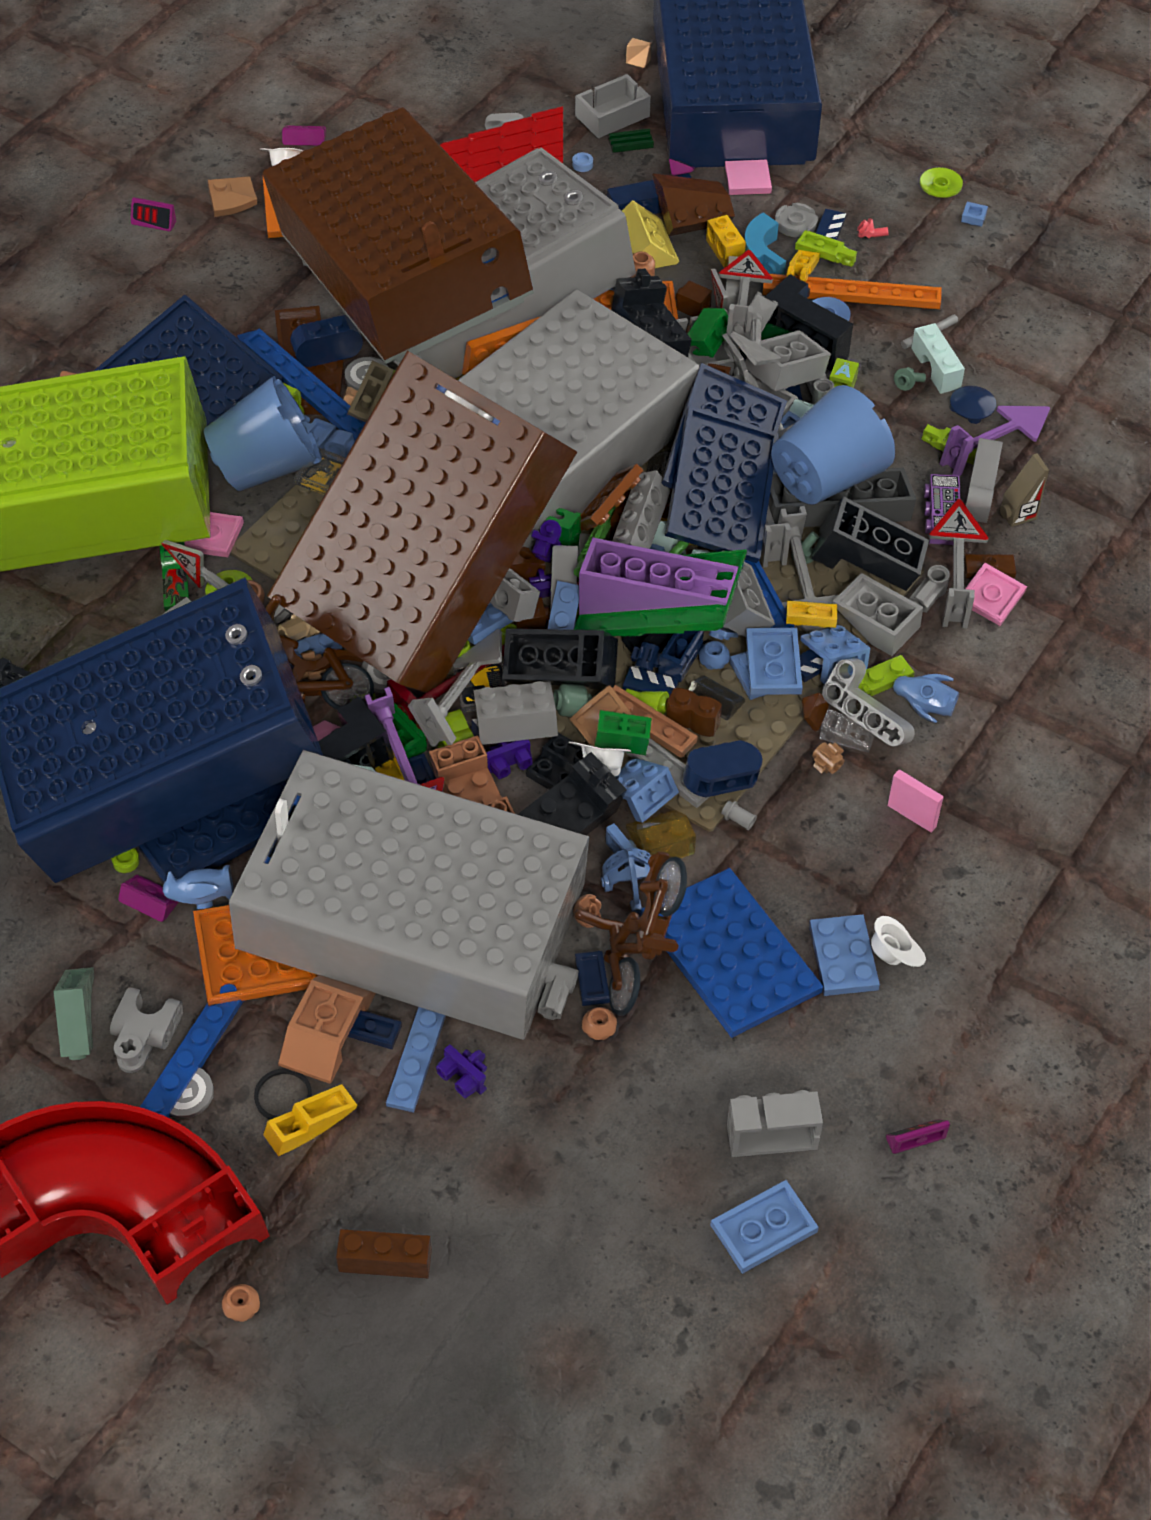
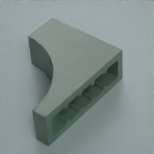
M93 967L65 970L54 989L61 1057H69L70 1060L86 1058V1055H90L93 1049L91 1023Z

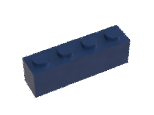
M689 173L675 175L678 177L691 178ZM654 180L607 189V197L615 202L621 211L633 200L653 214L662 213Z

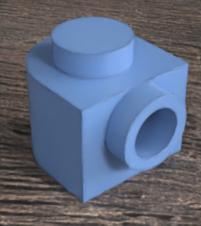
M336 430L324 445L327 454L333 459L344 462L355 443L353 433Z

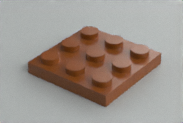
M637 463L617 472L581 513V531H588L591 527L594 529L598 525H603L610 517L608 512L613 507H618L626 498L623 494L629 488L632 490L640 482L641 478L639 475L644 470Z

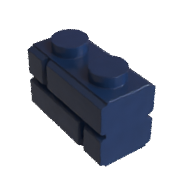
M704 631L674 633L659 656L660 665L658 673L679 679V682H682L703 646Z

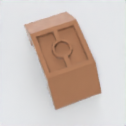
M478 736L429 751L435 777H444V793L514 813L507 796L501 797L488 769L487 754Z
M322 975L312 979L287 1027L278 1063L279 1066L331 1084L343 1061L341 1048L360 1010L367 1012L376 993Z

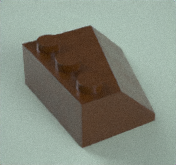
M652 174L668 236L707 229V220L728 215L731 221L735 217L730 195L720 182Z

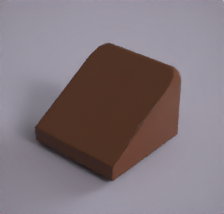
M816 693L804 697L802 700L804 719L815 732L819 731L829 708V704L822 694Z

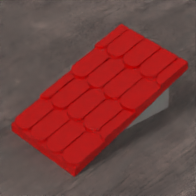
M563 106L533 113L531 117L506 122L500 127L468 134V137L444 142L440 146L474 182L481 180L537 148H543L563 163Z

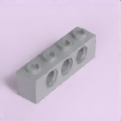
M657 470L644 472L639 475L641 480L630 491L612 539L613 542L651 548L671 492L670 488L663 486L661 483L662 476Z
M509 569L490 603L493 607L507 615L508 619L520 622L534 617L540 591L512 569Z

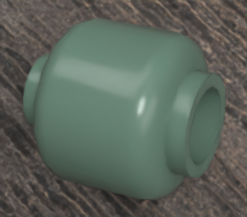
M562 684L553 693L555 708L562 717H572L592 699V695L588 694L586 687L580 684Z

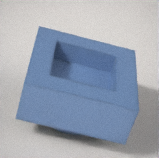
M967 202L961 222L982 226L988 206Z

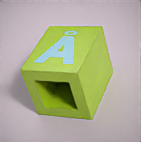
M837 358L829 378L834 383V387L845 385L854 388L859 363Z

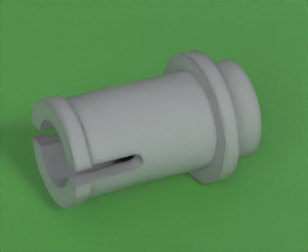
M728 801L721 812L725 816L724 819H731L747 830L752 828L757 819L756 815L738 806L736 801Z

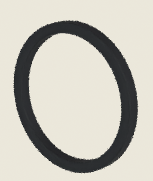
M282 1068L264 1075L254 1091V1100L258 1111L269 1120L278 1117L266 1112L259 1103L261 1087L268 1079L276 1075L290 1074L300 1078L307 1087V1098L312 1097L310 1082L303 1074Z

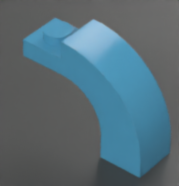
M761 213L746 228L744 239L746 242L745 252L751 250L769 274L785 275L786 260L767 247L777 240L779 223L765 213Z

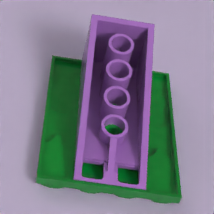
M592 538L579 572V617L574 630H604L612 636H642L643 634L719 630L723 628L726 622L729 607L744 566L747 549L678 555Z

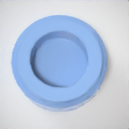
M585 152L577 153L572 158V167L576 171L587 172L593 168V157Z

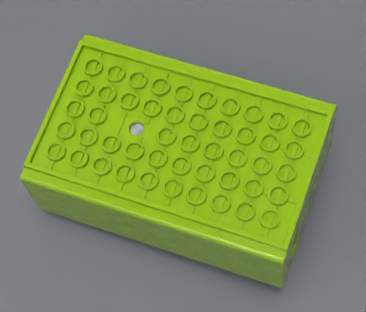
M186 356L0 386V572L162 546L161 543L164 540L180 543L211 537L208 449L204 435V428L207 426V422Z

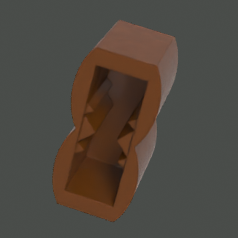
M674 688L667 701L666 717L684 728H690L699 735L713 737L720 725L722 704L711 697L697 696L690 690Z

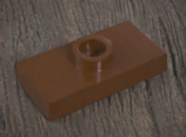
M965 554L966 578L973 579L984 563L1013 579L1016 577L1014 555Z

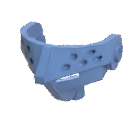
M625 848V850L611 855L603 864L601 885L605 892L613 890L615 883L631 881L633 900L630 901L631 910L638 914L642 909V905L639 899L637 880L647 877L650 870L648 860L651 855L641 849ZM634 861L644 864V867L636 865ZM626 862L629 863V865L626 868L622 869L621 871H618V868L620 866H622Z

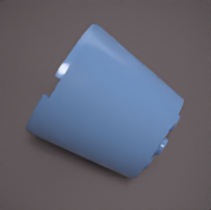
M275 376L268 379L204 428V435L211 451L212 461L220 468L227 482L237 491H243L322 461L320 449L313 432L308 434L303 424L306 420L303 412L280 379L276 380Z
M840 385L834 387L773 444L771 456L776 473L788 491L800 501L806 504L819 503L884 472L892 465L895 458V444L890 428L885 419H879L872 409L875 405L863 393L850 386Z

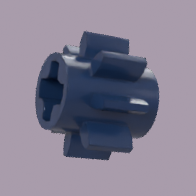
M642 642L640 648L634 646L631 655L632 661L635 662L634 667L653 672L654 667L659 668L660 648L647 642Z

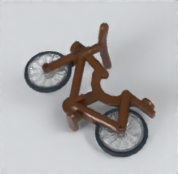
M279 594L273 595L265 608L273 621L275 611L282 601V597ZM279 635L288 661L294 666L292 672L304 704L306 696H322L331 707L337 710L358 696L365 704V695L370 694L372 699L374 683L369 673L356 664L340 662V660L363 662L362 659L347 649L340 650L327 647L321 659L307 661L301 659L294 652L299 646L296 640ZM329 668L322 676L321 681L300 682L306 672H316Z
M658 851L657 854L652 855L648 860L650 870L645 881L639 886L640 890L647 896L646 907L640 918L636 912H631L625 922L601 918L582 909H577L574 913L575 918L599 929L609 930L611 949L605 952L603 958L610 964L612 972L609 986L610 1006L613 1012L619 1016L629 1013L633 1008L640 989V969L638 963L627 954H642L643 958L652 960L655 955L660 956L662 951L675 952L679 948L676 940L665 938L672 914L678 910L683 901L687 886V871L681 858H669V854ZM630 934H636L637 943H625Z

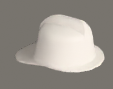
M260 148L262 151L269 152L272 166L279 164L284 159H290L303 151L295 148Z
M569 741L570 744L582 747L583 757L592 752L611 770L614 776H618L621 772L624 753L631 752V750L603 749Z
M881 916L876 919L874 923L875 933L871 939V946L880 959L890 965H898L901 962L913 967L924 965L926 961L924 952L911 938L902 924L889 916Z

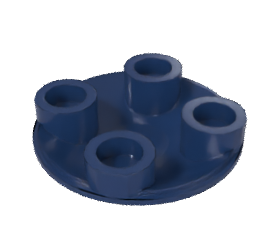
M964 386L953 392L949 408L958 415L967 418L970 423L977 424L981 422V419L993 414L996 409V399L991 392L982 387Z

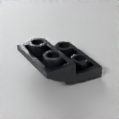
M558 733V736L552 737L542 747V754L526 769V777L550 790L569 775L574 764L584 758L582 747L570 744L569 741H574Z

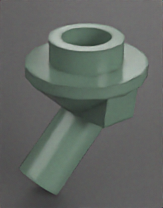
M909 367L899 369L894 375L896 386L904 391L913 388L915 382H925L926 380L925 373L914 372Z
M813 531L803 542L801 541L806 564L814 561L811 559L814 550L811 546L819 539V536Z

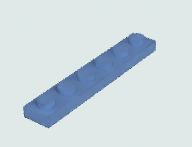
M418 1007L386 1101V1106L414 1113L446 1015Z

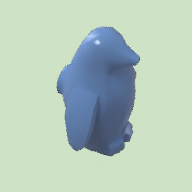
M946 675L899 676L893 684V691L897 695L904 697L919 716L933 723H936L937 720L928 713L951 717L959 698L958 691L941 682L953 681V678Z
M225 865L223 869L219 870L198 869L190 871L179 879L175 878L172 872L169 871L167 880L163 885V893L167 898L182 903L196 904L197 909L212 907L213 900L221 896H226L230 900L234 892L230 865Z

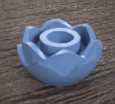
M710 641L701 647L699 660L707 669H722L729 662L730 653L723 643Z

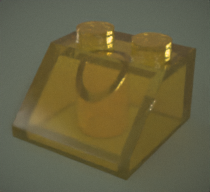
M677 810L649 817L643 823L636 821L626 824V829L637 849L644 850L651 856L657 854L658 851L668 853L669 858H683L695 854L696 834L687 816Z

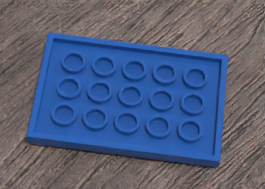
M731 868L686 888L683 901L678 910L672 914L665 938L676 940L679 948L675 952H666L731 1038L822 993L824 986ZM670 896L664 898L662 908L664 910L666 909ZM645 907L640 910V917L643 914Z

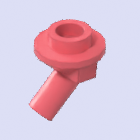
M871 218L867 221L863 220L857 229L859 231L858 237L860 238L889 236L888 227L874 229L873 219Z

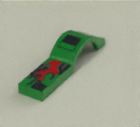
M185 542L177 543L185 546ZM160 546L163 599L166 612L187 597L189 599V582L186 572L163 546Z

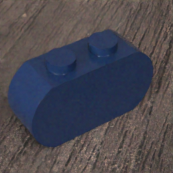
M347 315L299 325L292 332L290 338L298 362L305 367L354 357L363 346V339L359 330Z
M741 740L694 749L688 755L683 782L692 793L705 798L753 788L762 766V755L755 746Z

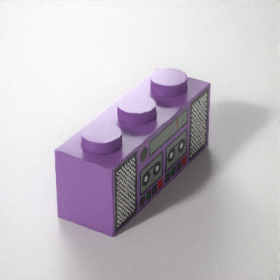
M931 474L929 484L924 485V498H928V501H925L924 515L928 516L925 522V534L930 535V532L956 500L960 499V480L958 475ZM929 538V544L953 545L951 540Z

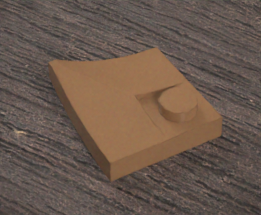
M251 177L208 180L214 217L231 215L257 205V196L253 189Z
M610 685L569 719L590 746H594L600 710L633 715Z

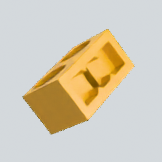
M728 215L707 220L706 241L725 268L728 266L729 256L739 257L745 252L746 242Z

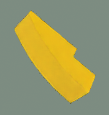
M342 1084L295 1103L292 1111L267 1121L263 1136L279 1157L331 1128L357 1108V1104Z

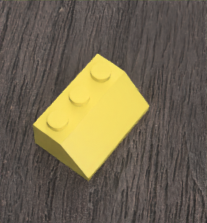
M632 200L622 210L627 220L632 253L643 251L650 254L655 260V268L676 265L679 259L661 218Z

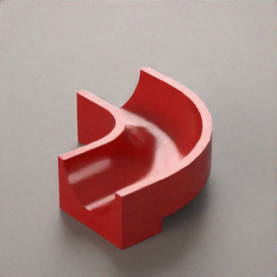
M86 1101L48 1106L25 1113L0 1124L1 1278L67 1237L83 1233H97L108 1235L121 1241L134 1253L168 1305L177 1299V1291L183 1280L211 1255L242 1240L255 1239L262 1242L270 1236L261 1212L230 1166H227L203 1139L185 1126L164 1115L123 1103Z

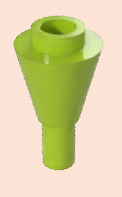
M631 689L626 690V692L663 715L667 711V701L669 699L667 691L638 692Z

